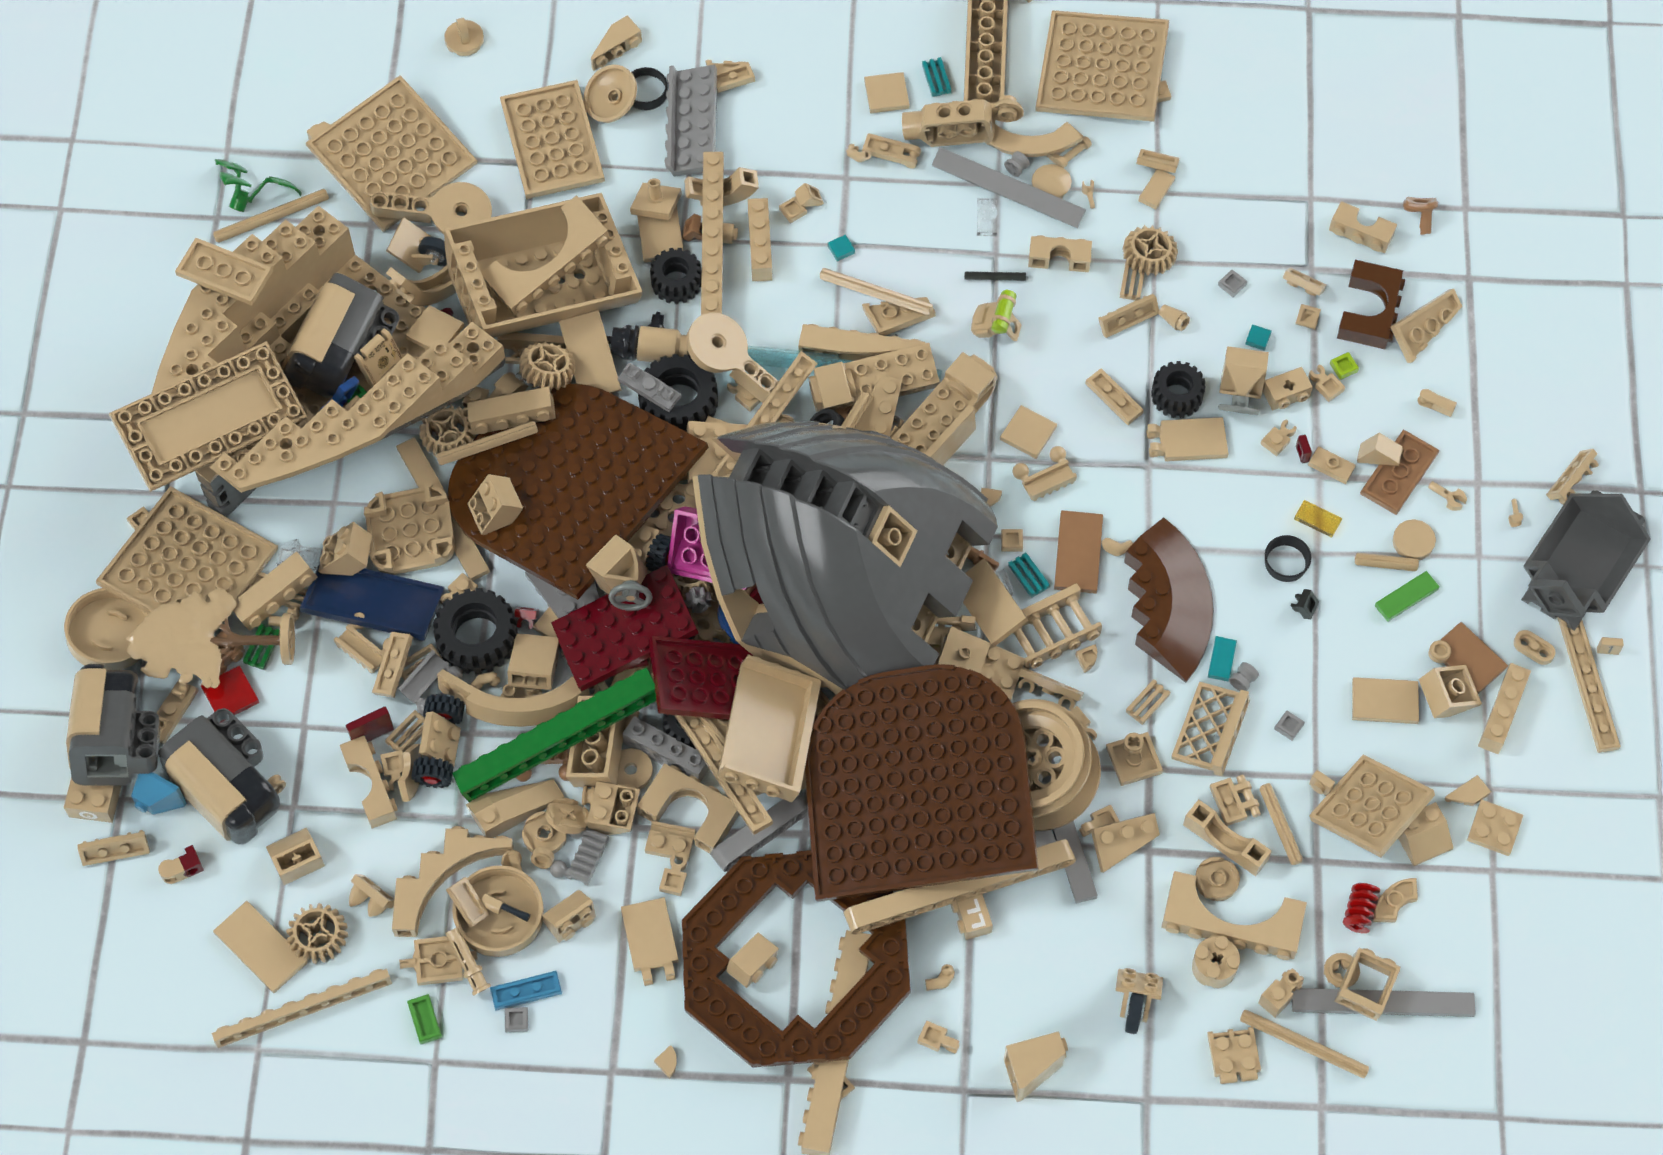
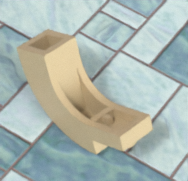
M739 167L731 176L724 179L723 206L741 202L756 192L759 188L756 170ZM688 176L684 180L686 198L700 200V206H703V179Z

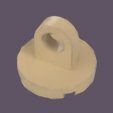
M464 17L456 19V22L452 23L444 34L445 45L452 53H457L459 56H470L478 52L484 43V34L480 25L474 21L465 20Z

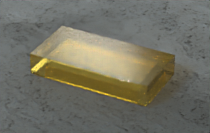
M1304 500L1294 520L1333 538L1342 518Z

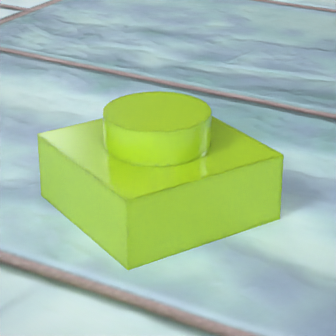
M1349 352L1330 361L1332 369L1340 380L1357 373L1359 370L1358 365Z

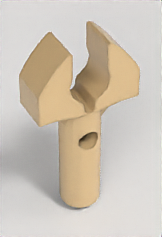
M1434 481L1430 482L1428 488L1447 500L1446 507L1452 511L1462 509L1463 505L1454 499H1458L1466 504L1467 497L1461 489L1458 488L1456 491L1450 492Z

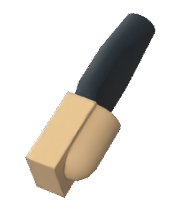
M484 894L482 902H485V908L498 915L503 909L528 922L531 914L505 904L506 902L491 895Z

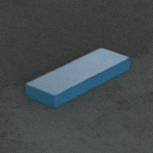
M557 971L490 987L495 1011L562 994Z

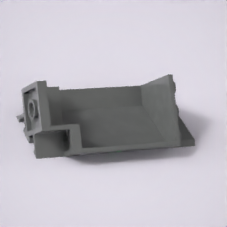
M1592 490L1591 493H1571L1523 566L1532 580L1528 584L1529 588L1521 600L1527 604L1533 602L1540 606L1541 612L1555 620L1559 617L1566 621L1567 627L1574 631L1586 612L1604 613L1651 540L1643 527L1645 522L1643 516L1632 510L1623 494H1603L1598 490Z

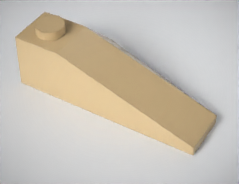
M551 779L486 793L467 803L466 807L486 838H495L527 820L531 815L545 810L549 803H553V800L565 798L555 780Z

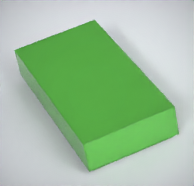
M429 994L408 1000V1007L420 1045L442 1038Z

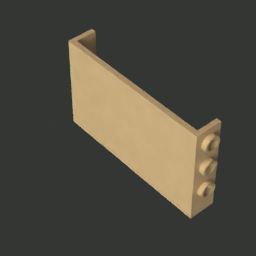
M748 655L740 666L717 777L729 783L745 786L749 790L766 793L770 797H778L793 802L801 790L821 680L802 674L800 671L782 667L780 664L762 660L758 656Z

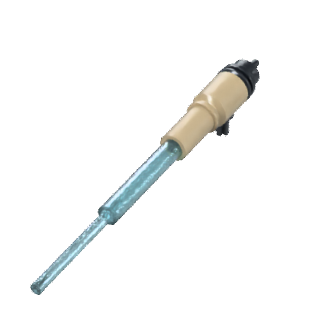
M656 312V314H652L651 324L648 326L639 327L635 325V329H632V325H626L622 328L613 327L612 336L606 337L608 344H611V354L620 355L623 359L627 360L629 356H632V361L637 359V361L653 362L655 360L659 362L661 361L660 357L663 356L669 358L672 357V354H679L681 357H684V354L689 355L687 349L688 332L686 335H682L677 329L665 328L663 326L664 315ZM748 345L749 356L761 366L789 368L801 352ZM802 351L818 363L815 368L838 362L847 363L853 361L839 359V355ZM936 369L939 380H941L942 370Z

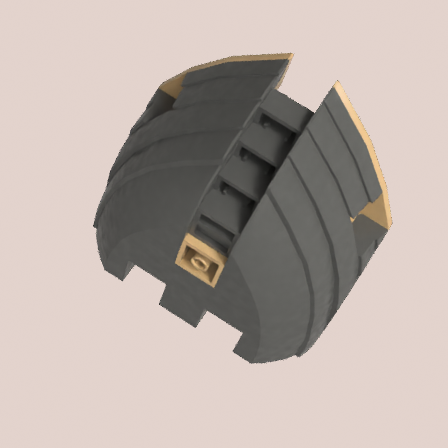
M817 421L762 423L713 437L712 440L734 458L737 463L729 477L701 474L693 475L692 478L702 548L717 599L735 640L753 656H758L762 660L771 663L782 664L785 668L797 670L802 674L821 680L820 688L827 687L835 695L841 690H846L856 684L858 680L873 674L934 665L939 653L927 642L938 618L956 617L973 580L961 569L972 546L990 545L998 528L995 514L991 506L987 504L988 498L963 477L936 462L933 458L913 447L875 431H861L855 428L819 423ZM756 582L763 604L756 602L742 589L754 586Z

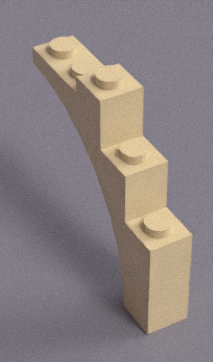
M454 826L451 829L446 828L444 853L441 854L438 851L421 853L419 878L410 875L396 878L392 922L394 936L417 937L421 917L435 891L461 868L478 860L502 856L506 851L514 850L512 838L507 836L486 838L483 835L470 837L468 829L464 827Z

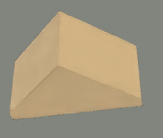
M1379 432L1360 444L1357 463L1399 466L1403 447Z

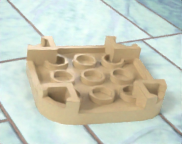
M424 483V487L390 494H383L381 491L375 494V497L368 503L367 507H364L367 532L372 535L369 556L374 566L380 572L396 575L443 565L452 558L456 547L452 511L448 497L441 488L434 486L432 483Z

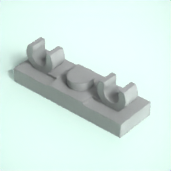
M628 363L623 372L618 376V382L667 412H670L681 399V393L632 363Z

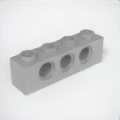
M635 716L623 732L624 745L643 751L650 759L661 765L664 763L668 766L674 765L683 774L695 776L700 781L703 780L710 769L696 749L681 741H677L670 735Z

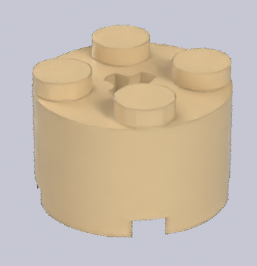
M1224 936L1210 937L1203 940L1197 946L1192 960V972L1196 980L1204 986L1207 985L1217 989L1230 984L1240 964L1238 949Z

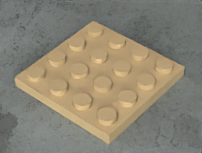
M1363 754L1309 817L1312 822L1382 858L1432 800L1435 792L1433 789Z

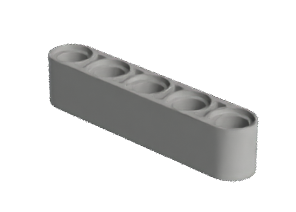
M798 795L793 802L783 799L767 810V813L773 820V825L755 835L745 825L717 845L710 853L712 858L724 872H727L742 856H750L808 814V805L801 796Z

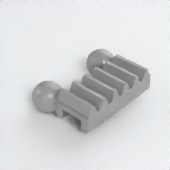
M434 650L426 656L398 688V691L413 704L417 705V710L421 715H423L426 698L422 699L421 696L437 679V674L442 669L461 680L463 678V672L459 667L450 666Z
M589 828L578 834H569L573 839L582 838V843L578 846V851L575 853L570 868H567L566 863L561 860H556L550 866L552 876L556 878L566 876L570 880L573 878L584 882L586 886L589 885L609 841V836Z

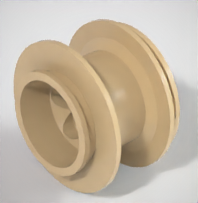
M1027 699L1014 702L1012 704L1020 717L1025 736L1035 831L1060 828L1078 818L1088 808L1097 793L1101 777L1098 751L1081 722L1065 707L1041 699ZM1061 756V761L1058 764H1052L1054 757ZM1031 757H1034V762L1030 761ZM1044 777H1052L1049 783L1042 784V780Z

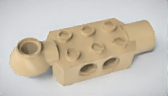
M1011 95L1000 97L996 103H989L985 99H973L970 101L926 104L921 111L902 113V131L905 140L921 139L930 147L991 142L995 133V120L1001 122L1017 121L1023 117L1024 110L1020 103L1016 101V98Z

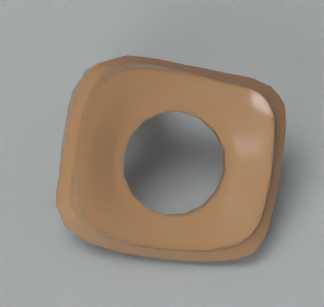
M1406 197L1403 201V208L1408 212H1421L1420 235L1431 234L1432 211L1438 207L1439 202L1437 199Z

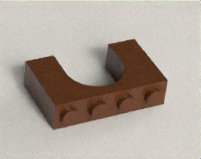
M1360 260L1354 261L1348 287L1376 294L1383 301L1385 310L1374 316H1364L1343 311L1337 339L1380 349H1386L1387 343H1392L1394 334L1390 326L1396 323L1398 313L1394 312L1395 307L1399 308L1402 296L1398 294L1399 290L1403 291L1405 279L1402 278L1403 270Z

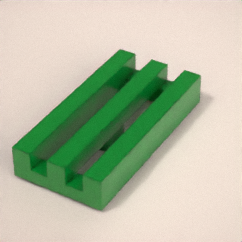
M260 624L255 634L263 635L265 632L264 635H280V630H274L270 626L265 627L264 624ZM250 645L243 663L264 670L276 645H268L260 663L257 662L265 645H259L252 661L251 658L258 645Z

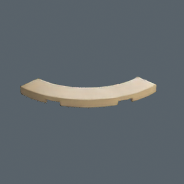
M995 124L994 138L991 142L985 143L1010 155L1015 151H1019L1026 157H1041L1057 151H1065L1083 140L1071 124L1055 132L1037 136L1018 135L1006 131Z

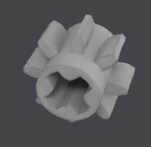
M693 587L688 593H685L686 600L684 601L687 608L692 609V613H703L708 607H711L710 600L712 598L710 591L705 592L704 587Z

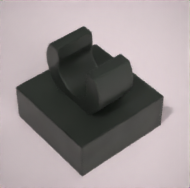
M1304 589L1302 594H1295L1298 603H1291L1290 606L1295 612H1300L1304 619L1311 620L1319 601L1312 590Z

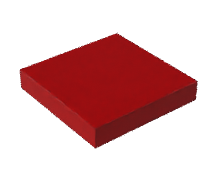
M240 665L219 675L220 683L217 688L209 687L207 689L204 685H200L214 712L224 708L237 715L260 703Z

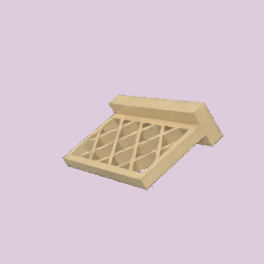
M1199 681L1172 753V759L1212 770L1215 775L1223 777L1250 703L1249 691L1240 690V692ZM1202 689L1211 691L1214 697L1203 701L1200 696ZM1226 696L1233 697V703L1226 707L1220 701L1221 698ZM1217 701L1221 709L1210 714L1206 705ZM1203 707L1207 715L1196 720L1193 715L1194 711ZM1224 713L1227 718L1226 722L1217 726L1213 718ZM1210 719L1214 728L1203 732L1199 724ZM1196 726L1200 734L1189 739L1186 734L1187 730ZM1217 732L1220 737L1219 741L1210 745L1206 736ZM1203 738L1207 747L1196 751L1192 743ZM1187 745L1193 751L1192 754L1187 756L1178 754L1180 748ZM1210 751L1213 756L1211 763L1201 761L1199 755Z

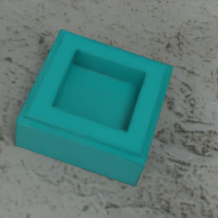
M846 234L828 242V248L836 261L855 254V249Z
M1252 324L1245 345L1265 351L1272 330Z

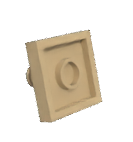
M656 178L650 179L648 183H642L630 207L631 214L670 220L682 195L681 188L660 185V180Z

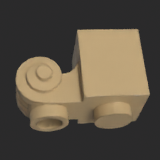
M1293 968L1287 972L1284 971L1282 979L1280 981L1276 979L1261 994L1258 1004L1274 1018L1290 1003L1294 995L1292 991L1302 988L1304 977L1300 976Z

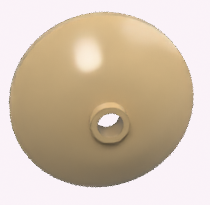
M608 65L594 73L584 91V105L587 113L593 119L602 123H610L622 118L631 109L636 99L637 83L634 75L621 65Z

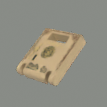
M386 329L381 330L382 336L377 334L360 350L362 355L366 357L365 359L359 354L354 356L370 388L403 358L390 332Z

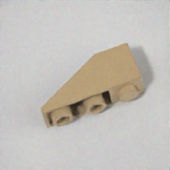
M628 15L609 27L591 56L593 71L604 67L611 60L621 57L626 51L636 48L642 42L641 30Z

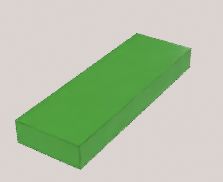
M1425 571L1377 601L1375 607L1386 621L1389 622L1439 590L1440 586Z

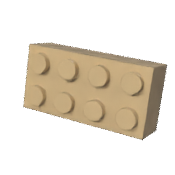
M578 696L577 703L593 696ZM626 718L570 747L566 778L574 787L596 786L597 781L616 785Z

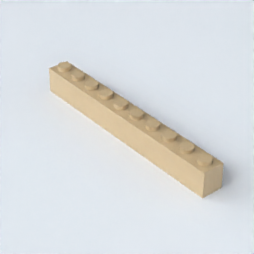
M846 930L845 937L840 938L838 950H841L842 953L841 958H836L834 971L837 972L836 980L832 979L830 993H833L832 1001H827L825 1014H828L866 974L869 959L859 952V948L872 934L860 933L853 935L850 930ZM849 1060L819 1062L818 1066L814 1065L812 1079L815 1080L814 1088H809L807 1101L811 1102L809 1110L805 1109L802 1122L806 1124L805 1132H800L798 1146H801L802 1154L830 1155L841 1102L840 1096L843 1091L844 1077H846Z

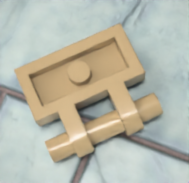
M1244 774L1236 777L1238 781L1236 785L1233 784L1231 777L1210 784L1209 788L1226 826L1247 820L1248 816L1245 812L1247 810L1251 811L1254 818L1261 815L1258 808L1260 806L1257 799H1254L1251 792L1252 786L1246 780ZM1238 793H1243L1245 802H1241Z

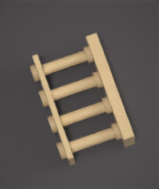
M1077 583L1022 609V612L1029 621L1013 633L1028 656L1024 659L1025 668H1037L1044 661L1050 658L1056 659L1062 652L1068 649L1074 650L1081 643L1087 640L1093 641L1100 636L1102 630L1101 622L1092 625L1078 603L1081 589ZM1066 605L1072 608L1084 628L1075 634L1072 633L1059 612L1060 608ZM1052 615L1065 639L1054 643L1040 621L1041 617ZM1029 623L1033 624L1046 645V648L1036 653L1022 631V627Z

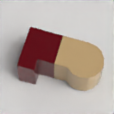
M193 845L184 848L186 854L173 860H164L160 863L158 872L165 883L173 884L204 871Z

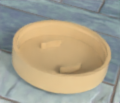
M104 588L92 590L78 598L67 612L64 632L68 649L73 657L83 665L103 664L106 670L128 668L141 659H133L127 653L129 641L126 640V637L136 630L138 625L149 614Z
M490 866L471 874L467 879L481 901L484 894H488L506 902L505 904L531 914L528 922L503 909L499 915L487 910L490 914L473 927H469L453 902L452 913L456 927H459L467 946L474 951L477 950L480 954L491 957L509 956L525 949L537 937L543 924L544 905L536 883L523 871L509 866Z

